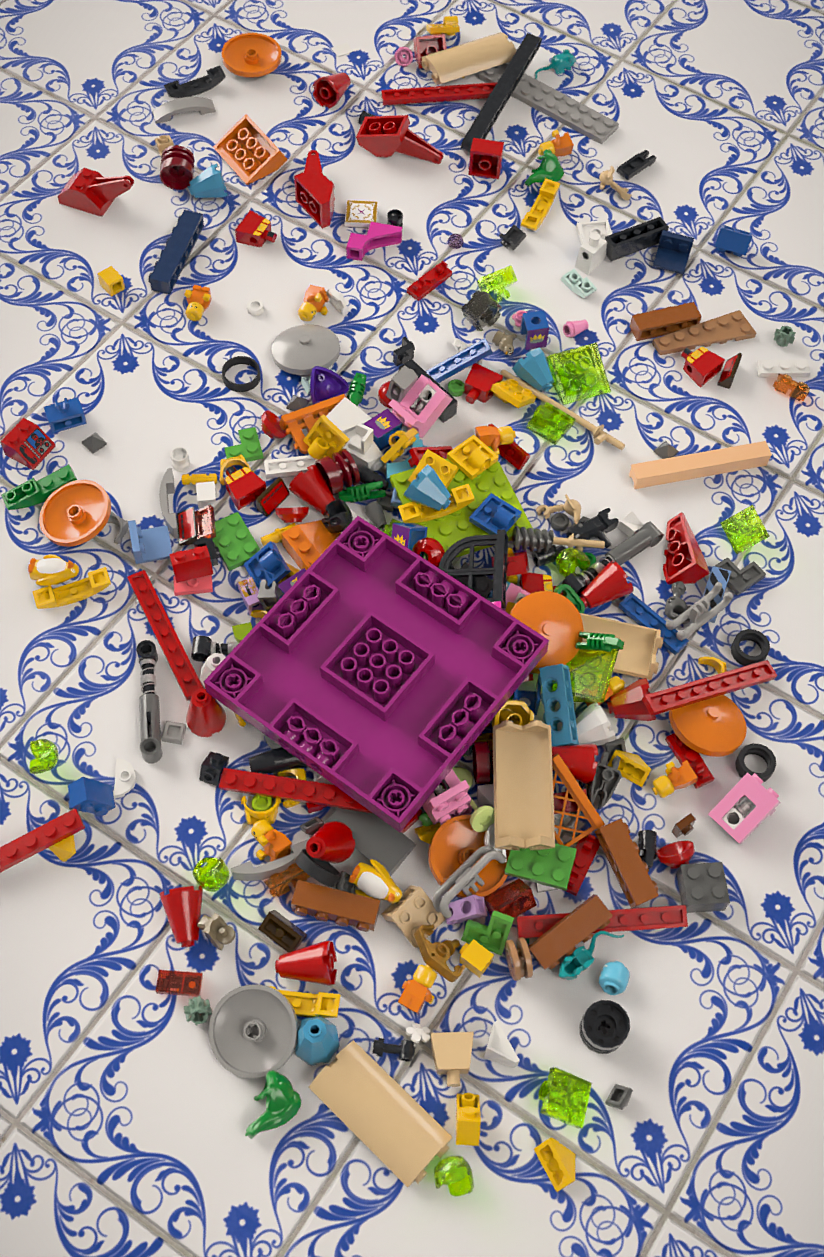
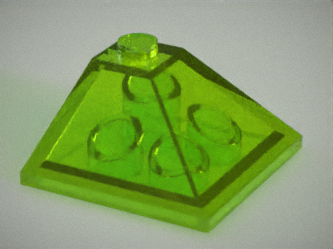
M597 342L547 356L554 379L553 386L563 405L611 392Z
M579 649L574 658L565 664L569 666L573 702H604L619 650L612 649L611 652ZM554 683L552 686L553 692L557 689V683Z

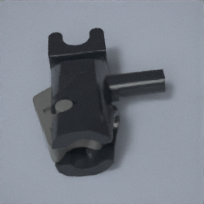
M606 508L598 512V515L591 519L583 516L578 524L575 525L574 523L568 528L566 536L568 538L574 533V539L584 540L598 537L600 541H605L604 547L608 548L612 544L603 532L608 533L614 530L618 525V518L608 519V513H610L611 509Z

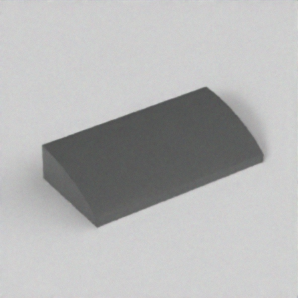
M337 808L325 822L338 821L345 823L352 830L353 839H355V849L367 859H374L382 864L389 872L390 877L417 845L402 832H398L373 813Z

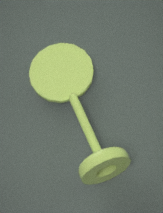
M461 767L452 768L460 782L466 780L468 785L472 786L473 777L471 772ZM471 800L470 806L474 810L470 817L471 827L477 832L487 831L488 827L494 823V808L491 806H481L478 808L475 802Z

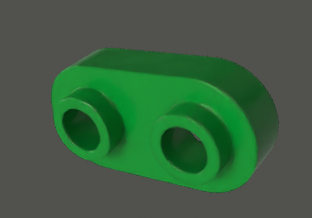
M567 584L556 586L554 589L555 593L560 594L562 591L563 596L575 605L579 613H584L585 605L571 586Z

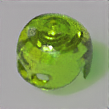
M575 548L562 550L556 558L557 570L565 578L575 572L577 566L586 570L590 565L589 557Z
M47 739L30 741V749L36 758L30 761V773L40 774L53 769L59 759L56 745Z
M206 857L200 860L195 865L192 873L198 885L209 892H216L223 888L230 876L229 869L223 859L219 858L218 860L214 857Z
M449 1156L439 1161L435 1166L434 1179L437 1189L441 1188L442 1185L448 1184L450 1194L454 1197L463 1196L473 1191V1173L469 1163L463 1157Z

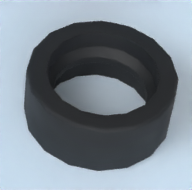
M755 629L740 631L731 646L733 658L743 666L765 661L770 651V643L767 637ZM744 640L755 642L760 647L761 654L758 656L745 654L739 646L740 642Z
M752 743L746 745L739 752L735 762L736 770L741 778L747 773L751 776L755 773L766 782L775 770L776 757L767 746ZM749 754L762 757L767 764L766 771L763 773L751 771L744 763L745 757Z

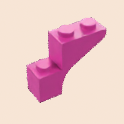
M371 222L367 235L350 233L346 246V258L362 261L365 254L372 249L401 243L403 227Z

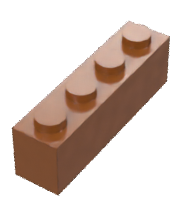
M690 302L632 315L629 327L636 341L667 335L699 324L702 316L695 303Z
M622 818L597 829L595 834L630 907L634 908L658 897L657 884L654 880H651L648 874V866L645 861L641 860L639 847L636 842L632 841L629 835L630 829L625 822L623 823Z
M298 880L291 901V909L300 916L311 915L320 921L331 920L340 926L347 927L351 925L360 931L368 932L375 929L381 900Z
M593 894L528 946L529 951L542 969L546 970L549 968L551 970L560 963L558 959L563 955H571L577 949L575 946L581 941L585 943L594 936L592 932L598 927L600 930L606 927L613 915L598 895Z

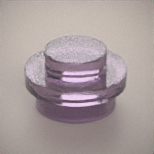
M452 234L448 238V246L453 249H459L464 244L460 234Z

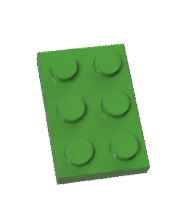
M238 512L217 520L211 525L214 526L215 537L212 538L214 546L219 548L220 556L229 571L244 565L245 562L260 550Z
M555 843V848L530 851V848H520L519 851L511 850L505 868V875L566 891L577 849Z

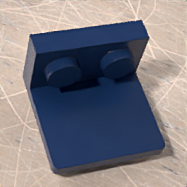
M663 230L653 267L684 274L694 238Z

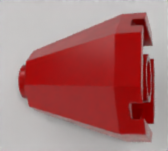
M647 678L637 680L611 696V702H607L609 713H614L615 718L656 720V716L650 715L642 701L645 695L651 694L648 691L650 687Z

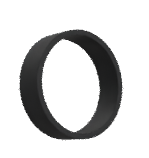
M233 357L226 361L222 367L223 382L232 391H250L260 382V367L250 357ZM239 364L252 366L258 372L252 381L245 384L232 383L225 377V374L229 368Z
M302 849L295 859L296 864L304 872L326 886L334 887L341 876L339 871L329 862L311 857L306 849Z

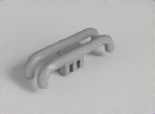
M717 582L713 589L673 621L668 620L666 628L673 630L689 618L693 624L684 631L679 630L676 635L678 640H685L726 608L733 599V593L728 592L719 604L708 611L710 601L722 589V583Z
M483 846L477 849L434 893L433 906L435 910L442 913L445 918H450L452 916L449 910L450 901L461 890L467 897L472 895L469 891L470 888L477 892L479 889L475 883L477 882L480 886L485 884L478 873L493 859H496L499 863H504L506 861L505 856L490 846Z

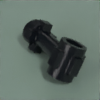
M379 1038V1040H374L372 1053L377 1054L379 1057H382L383 1053L399 1054V1060L410 1062L415 1056L414 1042L410 1040H401V1045L386 1044L384 1039Z

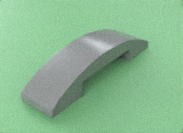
M183 97L166 102L152 112L157 124L171 121L170 116L198 110L203 115L216 112L211 99Z
M168 468L161 482L159 499L165 525L168 526V531L177 539L176 513H169L168 494L175 493L172 468Z
M308 840L292 845V854L253 868L251 861L231 868L233 879L257 881L272 878L297 866L295 859L302 849H306Z

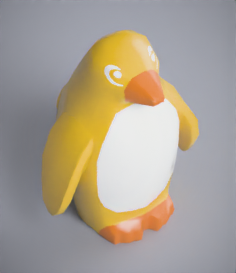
M49 554L39 560L32 558L28 566V572L32 580H37V585L51 586L76 577L79 573V566L70 560L66 562L56 555Z
M371 859L370 862L373 866L360 862L355 867L349 882L354 883L360 889L355 890L357 895L373 899H383L390 903H398L401 900V889L396 885L382 864Z

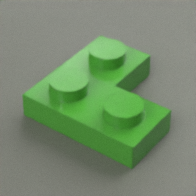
M256 427L238 430L241 444L224 448L226 458L243 455L246 462L263 459Z
M494 910L489 926L468 919L461 940L471 943L474 939L488 951L502 956L514 917Z

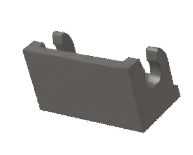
M261 580L257 598L264 609L269 612L280 600L276 593L277 584L273 581L272 587L269 589L267 581Z

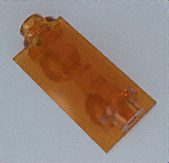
M779 373L777 381L773 384L775 390L785 395L789 389L792 390L789 396L798 401H804L810 391L807 384L796 382L786 374L782 375Z
M294 863L287 870L271 875L264 883L270 889L269 892L272 897H280L290 891L288 883L291 882L293 887L296 888L298 880L307 882L310 876Z

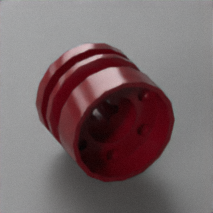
M173 145L165 148L162 152L160 179L165 186L175 190L186 189L190 186V181L193 180L195 158L189 149L184 146Z
M346 449L333 453L332 459L329 456H325L315 462L332 495L343 491V485L348 488L360 483V475L356 463Z
M473 742L472 757L475 784H489L491 775H493V750L489 749L488 742Z

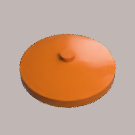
M260 33L239 34L229 39L222 48V62L230 72L242 77L267 75L280 65L282 59L281 48L277 41Z
M76 480L66 483L56 489L44 502L39 517L41 530L51 542L59 546L71 547L83 544L94 538L108 522L111 513L110 497L101 485L90 480Z
M551 591L534 592L520 599L509 613L511 616L549 640L547 653L534 669L557 664L565 665L579 651L576 648V643L583 641V638L579 636L580 632H584L583 621L575 605L566 597Z
M725 695L669 711L670 724L677 737L689 748L703 755L713 757L727 756L735 752L746 737L747 727L745 718L738 706Z
M460 815L447 820L437 829L431 839L428 850L429 866L440 886L477 849L485 846L484 836L486 831H474L470 825L471 815ZM506 850V862L499 863L493 859L478 873L485 884L480 886L476 882L475 885L479 890L474 892L470 888L469 891L472 895L486 897L500 888L508 876L505 875V868L510 850ZM462 890L456 895L459 898L467 897Z

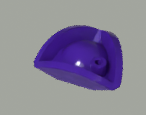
M315 366L312 369L310 379L312 405L348 392V383L334 371L320 366Z

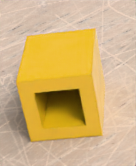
M112 266L97 273L100 286L111 297L125 289L123 277Z
M474 939L470 944L465 943L459 951V962L462 965L464 964L467 969L479 978L493 962L494 954Z

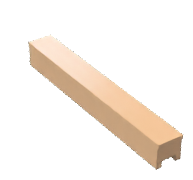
M762 441L632 464L629 476L633 479L634 489L767 466L772 454L767 442Z

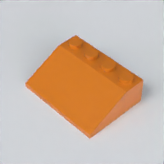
M247 114L213 146L247 185L277 171L288 160Z
M322 520L298 524L281 533L282 545L301 570L303 568L308 570L341 533L328 531Z

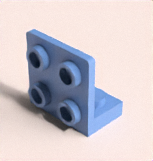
M135 520L128 521L136 564L170 558L169 554H172L168 526L141 530V527H137Z

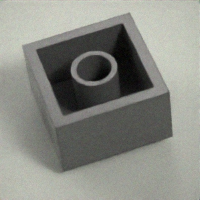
M712 862L680 865L676 876L681 904L686 905L687 913L725 911L730 903L723 863Z

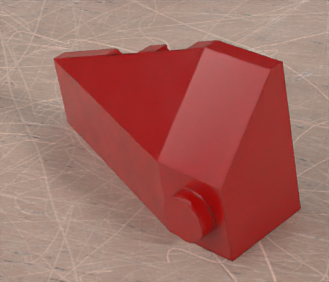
M681 512L667 522L666 540L668 544L667 549L664 551L666 563L663 564V572L667 584H673L677 581H681L684 584H693L710 574L706 560L684 513Z

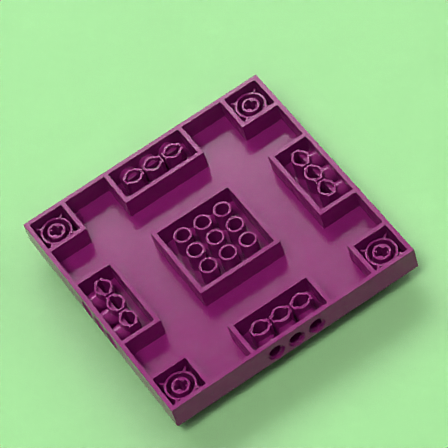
M357 516L203 682L208 694L395 830L401 832L547 653L549 640Z

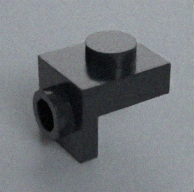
M513 225L505 235L500 233L499 237L502 240L500 243L508 249L510 247L514 251L525 239L526 234Z
M403 337L402 347L393 351V363L396 366L405 364L414 358L415 346L412 341Z
M205 537L195 541L194 547L207 546L212 566L218 565V558H221L219 548L214 547L213 539Z
M211 751L201 764L199 780L218 786L223 768H226L229 764V757Z

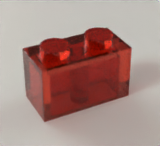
M520 878L484 897L490 916H492L495 910L515 918L537 906L532 889Z

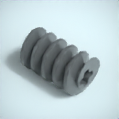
M515 526L512 533V542L515 545V550H519L520 545H522L523 551H526L527 546H529L530 552H533L534 547H536L538 553H540L542 548H544V553H548L554 540V532L552 530L549 532L546 529L540 531L537 528L535 530L532 528L526 530L525 527L519 529Z

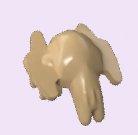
M611 166L610 170L601 172L599 176L601 181L600 189L603 190L605 185H610L611 188L619 193L621 198L629 201L632 196L627 193L629 190L613 182L614 167Z
M566 494L564 505L560 504L550 507L540 505L537 507L536 512L537 515L544 512V518L548 519L551 513L565 510L566 513L573 516L576 525L581 516V504L574 499H569Z

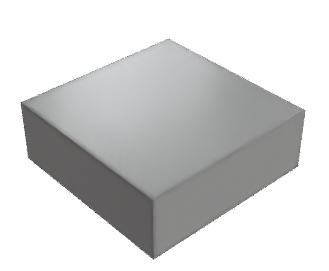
M166 721L161 738L162 742L182 745L186 724Z

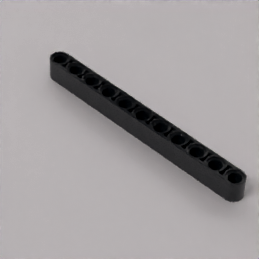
M530 33L526 34L466 133L461 144L462 150L470 153L473 138L486 139L539 50L542 38Z

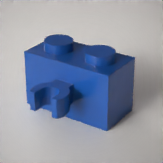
M721 224L715 247L722 252L728 250L732 251V254L736 256H746L753 233Z
M78 397L72 399L64 398V401L59 403L56 400L54 404L44 407L52 434L87 424Z
M81 777L68 785L70 796L68 801L69 809L74 808L78 812H88L96 816H104L108 811L116 808L112 785L86 777Z

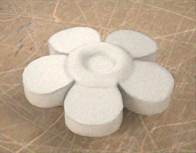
M455 338L453 345L457 348V352L468 348L464 341L461 342L460 339Z
M413 1023L411 1027L406 1029V1034L412 1036L411 1040L413 1042L419 1043L421 1040L427 1043L430 1041L429 1028H421L420 1024Z

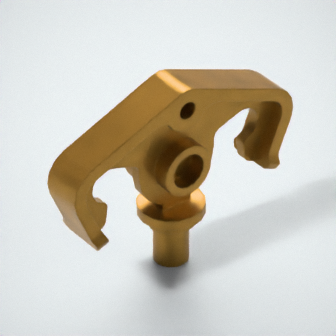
M434 924L421 925L414 933V937L424 962L446 980L455 982L462 975L466 966L464 964L462 966L457 965L454 967L453 972L448 968L446 961L455 953V949L460 946L459 940L454 939L453 941L445 940L442 943H431L425 938L424 934L430 936L435 928Z

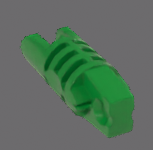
M357 372L347 394V399L357 407L362 402L365 392L366 375Z
M383 481L367 483L366 485L348 487L346 490L339 492L338 496L344 502L355 503L387 495L384 490L372 491L384 486Z
M580 632L579 636L587 639V643H576L577 649L611 652L612 649L623 650L624 642L621 639L615 638L613 634Z

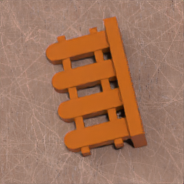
M345 394L281 416L279 425L282 431L285 430L287 435L291 434L295 442L293 445L295 450L299 449L302 454L308 453L309 446L303 441L305 435L302 429L306 428L309 433L319 417L323 414L327 416L346 397Z

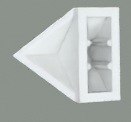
M495 1021L493 1022L484 1059L515 1068L520 1060L499 1022Z

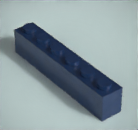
M184 210L182 215L179 216L176 227H173L171 237L167 239L165 249L161 251L160 258L156 261L153 272L149 274L148 281L152 291L171 294L204 227L202 213Z

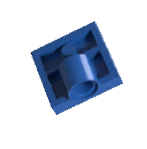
M491 493L469 517V522L490 535H495L497 530L505 529L507 533L521 517L522 512Z
M271 541L244 563L247 572L253 578L258 589L261 580H266L270 589L273 581L277 584L291 572L277 546Z

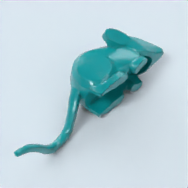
M568 49L563 50L562 54L552 57L550 65L542 67L535 72V79L537 80V74L540 71L553 68L556 74H561L565 72V69L571 70V66L576 63V57Z
M607 931L596 932L591 939L588 950L585 946L578 947L570 956L562 961L559 966V977L567 980L575 979L577 975L593 963L595 958L592 957V953L595 948L596 938L599 935L604 934L613 938H622L624 935H615Z

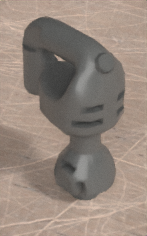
M681 581L672 584L671 591L673 596L667 599L664 608V614L672 620L691 607L687 606L686 602L680 599V596L686 591V587ZM688 618L682 624L689 623L690 619Z

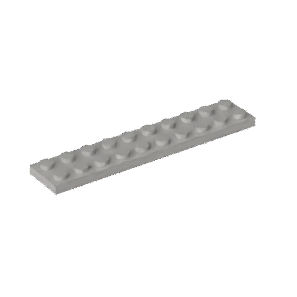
M505 63L483 70L479 74V79L486 83L498 82L508 64ZM525 73L511 95L601 145L619 127L618 122Z

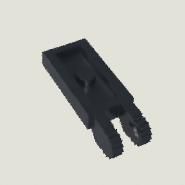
M644 150L617 168V173L629 180L648 166H651L657 157L655 155L648 157L649 151Z

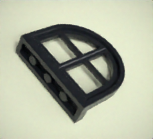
M505 529L497 530L495 535L469 536L454 543L443 555L439 569L451 577L469 576L468 588L471 590L473 589V576L493 575V598L485 599L490 602L501 601V608H506L508 535ZM495 545L494 568H473L474 547ZM470 548L469 569H449L454 558L462 551Z

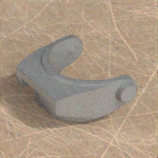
M111 511L107 523H113L120 527V531L114 540L115 544H120L128 531V521H125Z

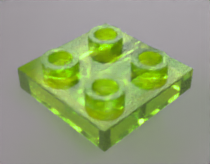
M546 402L544 405H539L536 408L526 428L556 445L575 424L576 419Z
M753 505L720 523L736 554L770 537Z
M556 1067L550 1068L548 1080L541 1084L538 1092L539 1099L543 1101L540 1113L575 1128H583L592 1083Z

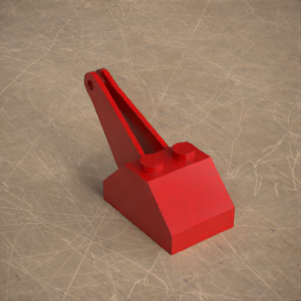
M408 115L365 117L356 136L358 145L376 157H391L394 152H399L434 164H440L444 157L440 150L408 129L410 125Z
M311 150L307 155L304 172L294 176L295 201L323 229L331 224L334 212L335 186L331 180L323 175L318 151Z
M83 168L70 178L57 196L59 204L103 217L114 199L131 189L134 179L128 175L103 177L97 171Z

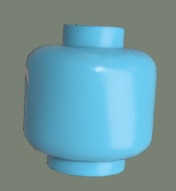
M621 962L606 963L602 968L599 984L605 993L618 995L626 990L630 972Z

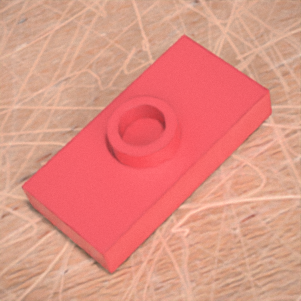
M212 575L176 583L175 576L173 577L175 596L213 592Z

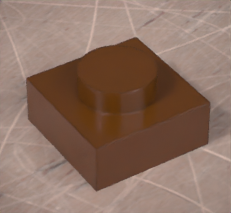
M690 813L676 823L672 830L675 837L678 838L682 834L684 836L688 835L694 829L693 824L696 818Z

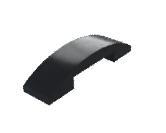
M221 66L206 70V76L183 84L176 80L165 84L164 88L169 97H191L212 89L226 76Z

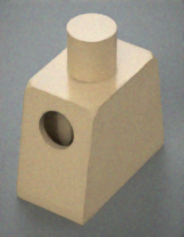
M474 1032L431 1033L430 1043L436 1073L447 1075L448 1087L460 1086V1074L469 1073Z

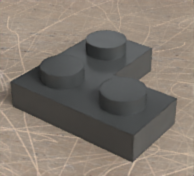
M728 557L715 565V567L731 571L727 586L737 596L766 576V573L754 561L741 570Z

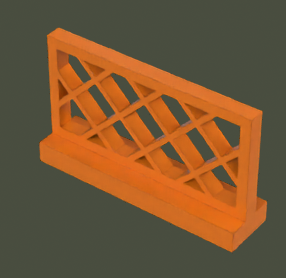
M557 753L552 757V767L555 770L553 792L555 783L563 784L567 789L565 797L553 795L554 798L564 799L562 811L554 810V813L561 814L560 824L554 825V828H559L558 834L555 831V839L558 844L570 847L597 828L599 829L604 826L605 823ZM557 775L559 776L561 781L556 780ZM568 792L571 794V796L573 797V799H572V798H567V797H568ZM567 800L577 803V814L565 812ZM580 809L585 816L579 815ZM564 815L576 817L574 829L562 826ZM578 818L587 819L591 827L585 831L576 829ZM561 829L573 831L572 839L565 844L560 839Z

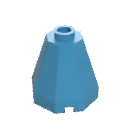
M218 164L211 165L190 181L191 186H188L191 196L194 195L195 198H223L229 196L228 192H224L227 188L222 173L216 169L219 167Z
M539 347L529 351L524 360L520 358L512 370L518 377L538 391L547 392L553 387L554 379L547 357Z
M427 464L419 472L418 477L411 482L404 496L410 501L440 511L442 508L445 510L452 502L449 500L451 495L434 469Z
M321 1016L303 1019L298 1026L297 1044L295 1047L296 1056L310 1066L330 1062L340 1047L337 1027Z

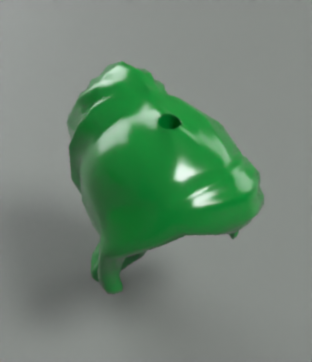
M544 150L543 155L537 157L539 160L543 159L540 166L535 170L532 169L533 174L524 183L526 186H530L537 182L543 183L545 179L555 182L560 181L564 176V170L560 166L558 157L551 150Z
M275 1070L266 1073L264 1089L258 1096L254 1097L255 1101H259L266 1096V1111L246 1129L245 1136H249L250 1139H253L260 1132L286 1124L297 1114L301 1107L299 1093L293 1090L292 1084L287 1077Z

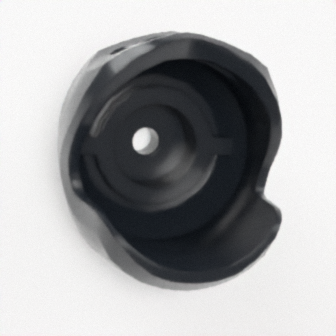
M337 499L326 506L329 517L322 519V523L328 531L340 533L353 521V516L347 504L343 500Z

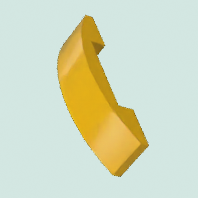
M549 179L544 180L539 190V195L529 213H526L521 226L534 231L540 227L553 204L560 183Z
M469 484L451 489L449 500L452 502L445 510L442 508L440 511L416 502L398 506L403 522L419 523L430 521L462 509L475 500Z
M104 567L89 572V577L54 589L52 586H47L32 591L36 607L38 609L65 606L101 592L111 585L107 568Z
M277 990L291 1003L296 1016L310 1018L319 1016L323 1018L338 1017L340 994L324 992L312 994Z

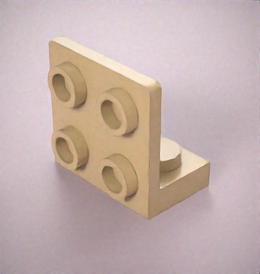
M412 885L402 893L401 900L398 903H392L381 914L386 921L394 922L415 948L418 945L414 933L421 925L434 924V932L445 921V917L442 913L435 910L433 902L421 887Z

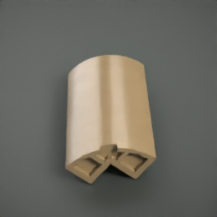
M499 32L423 56L422 66L426 72L432 71V80L435 85H439L508 63L517 50L513 42L508 41V36L505 33Z
M580 613L584 632L613 634L615 638H619L624 642L623 650L600 651L598 658L595 660L584 659L580 655L579 649L574 658L569 661L570 663L652 680L653 673L657 674L659 663L656 662L657 649H661L663 644V637H660L661 630Z
M509 720L502 721L501 724L493 726L495 848L517 851L520 848H530V851L555 848L551 726L542 723L540 720L530 721V724L524 726L513 724V721Z
M354 1040L345 1046L328 1066L326 1065L309 1086V1089L407 1187L414 1181L418 1184L426 1176L427 1172L425 1169L429 1163L437 1156L442 1158L450 1148L447 1144L452 1139V1136Z

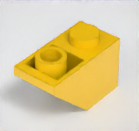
M472 1093L457 1094L456 1145L479 1146L481 1126L479 1095Z

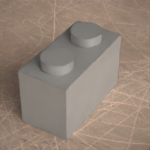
M404 365L391 378L386 394L389 399H394L398 402L402 401L418 379L414 370Z

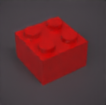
M473 138L468 175L499 179L504 142Z

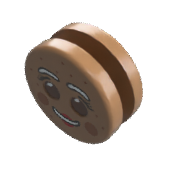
M523 937L517 938V949L512 939L505 942V953L512 979L518 981L522 977L526 979L533 976V965L526 940Z

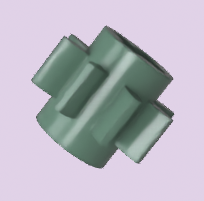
M782 326L781 329H776L773 340L779 346L787 347L789 343L793 344L796 332H793V329L789 326Z
M201 996L189 998L188 1006L183 1007L187 1022L192 1021L195 1025L206 1023L208 1015H212L209 999L204 1001Z

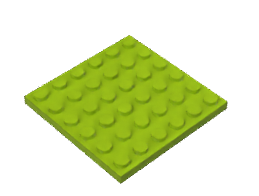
M499 461L473 480L460 469L447 488L448 492L451 494V489L469 484L475 498L473 502L444 517L415 523L428 527L426 538H433L439 541L445 552L454 543L463 538L476 535H490L469 522V517L492 493L522 512L521 517L507 531L508 541H512V533L515 526L519 529L521 527H525L526 530L528 528L533 529ZM415 468L390 475V482L393 488H395L402 505L413 502L406 498L404 493L411 484L408 479ZM476 546L474 547V552L492 546ZM470 548L462 551L455 558L470 554ZM424 552V555L428 561V555Z

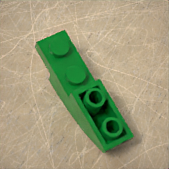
M68 464L38 481L32 478L1 494L8 510L26 508L45 502L56 489L66 483L76 481L77 478L72 467Z

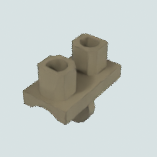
M214 913L212 917L203 915L197 925L219 950H222L224 945L231 943L235 938L234 929L228 926L219 914Z

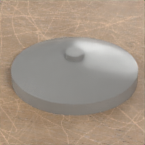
M308 324L289 328L279 334L272 344V357L275 364L283 371L296 375H310L315 366L328 369L337 361L340 355V343L336 334L330 329L319 325Z
M258 984L238 987L227 993L219 1001L212 1013L209 1023V1042L213 1054L225 1069L235 1075L245 1078L266 1076V1073L269 1071L280 1069L293 1054L297 1044V1016L288 999L271 987Z

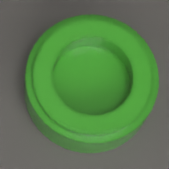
M458 379L451 380L448 383V393L454 397L463 395L464 382Z

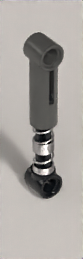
M651 521L647 522L637 533L607 552L605 558H601L600 562L591 565L587 571L584 570L579 574L575 572L569 574L562 581V584L571 586L580 597V593L609 562L613 561V563L616 562L621 566L649 546L657 545L664 534Z
M196 636L192 642L191 658L195 661L205 662L214 653L228 655L239 643H217L207 636Z
M144 640L136 648L140 668L142 669L140 672L141 691L143 692L139 697L140 750L145 762L153 764L157 763L163 754L161 750L159 696L156 695L157 692L155 691L157 684L156 676L154 675L158 654L155 644L150 640ZM149 725H151L152 737H150ZM155 748L153 752H147L149 749Z

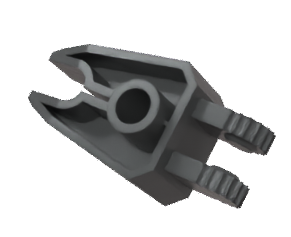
M606 751L603 752L597 765L594 780L588 784L587 797L592 804L597 793L600 796L599 810L609 801L622 777L620 771L617 770L621 758L615 756L612 766L609 767L606 765L609 753Z

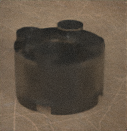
M478 290L472 295L468 303L463 305L461 311L463 316L477 331H483V327L487 326L489 328L498 320L501 315L499 310H502V307L488 292Z

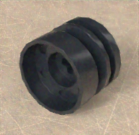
M600 1000L593 1003L586 1010L579 1025L580 1037L589 1050L598 1054H609L616 1051L626 1040L630 1031V1019L626 1010L620 1004L611 1000ZM601 1024H603L604 1028H608L605 1034L602 1030H598Z

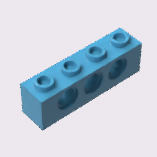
M557 664L539 668L538 680L542 686L541 702L545 710L543 720L545 724L551 726L552 746L579 745L569 666ZM554 683H557V689L553 692L552 686ZM559 702L560 708L558 711H555V704ZM559 722H562V729L558 731L557 725Z

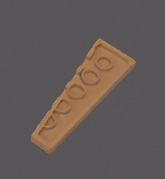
M737 310L655 338L652 344L659 355L682 352L686 348L692 350L702 345L708 347L718 342L724 344L729 340L735 339V341L754 338L756 331L742 312Z

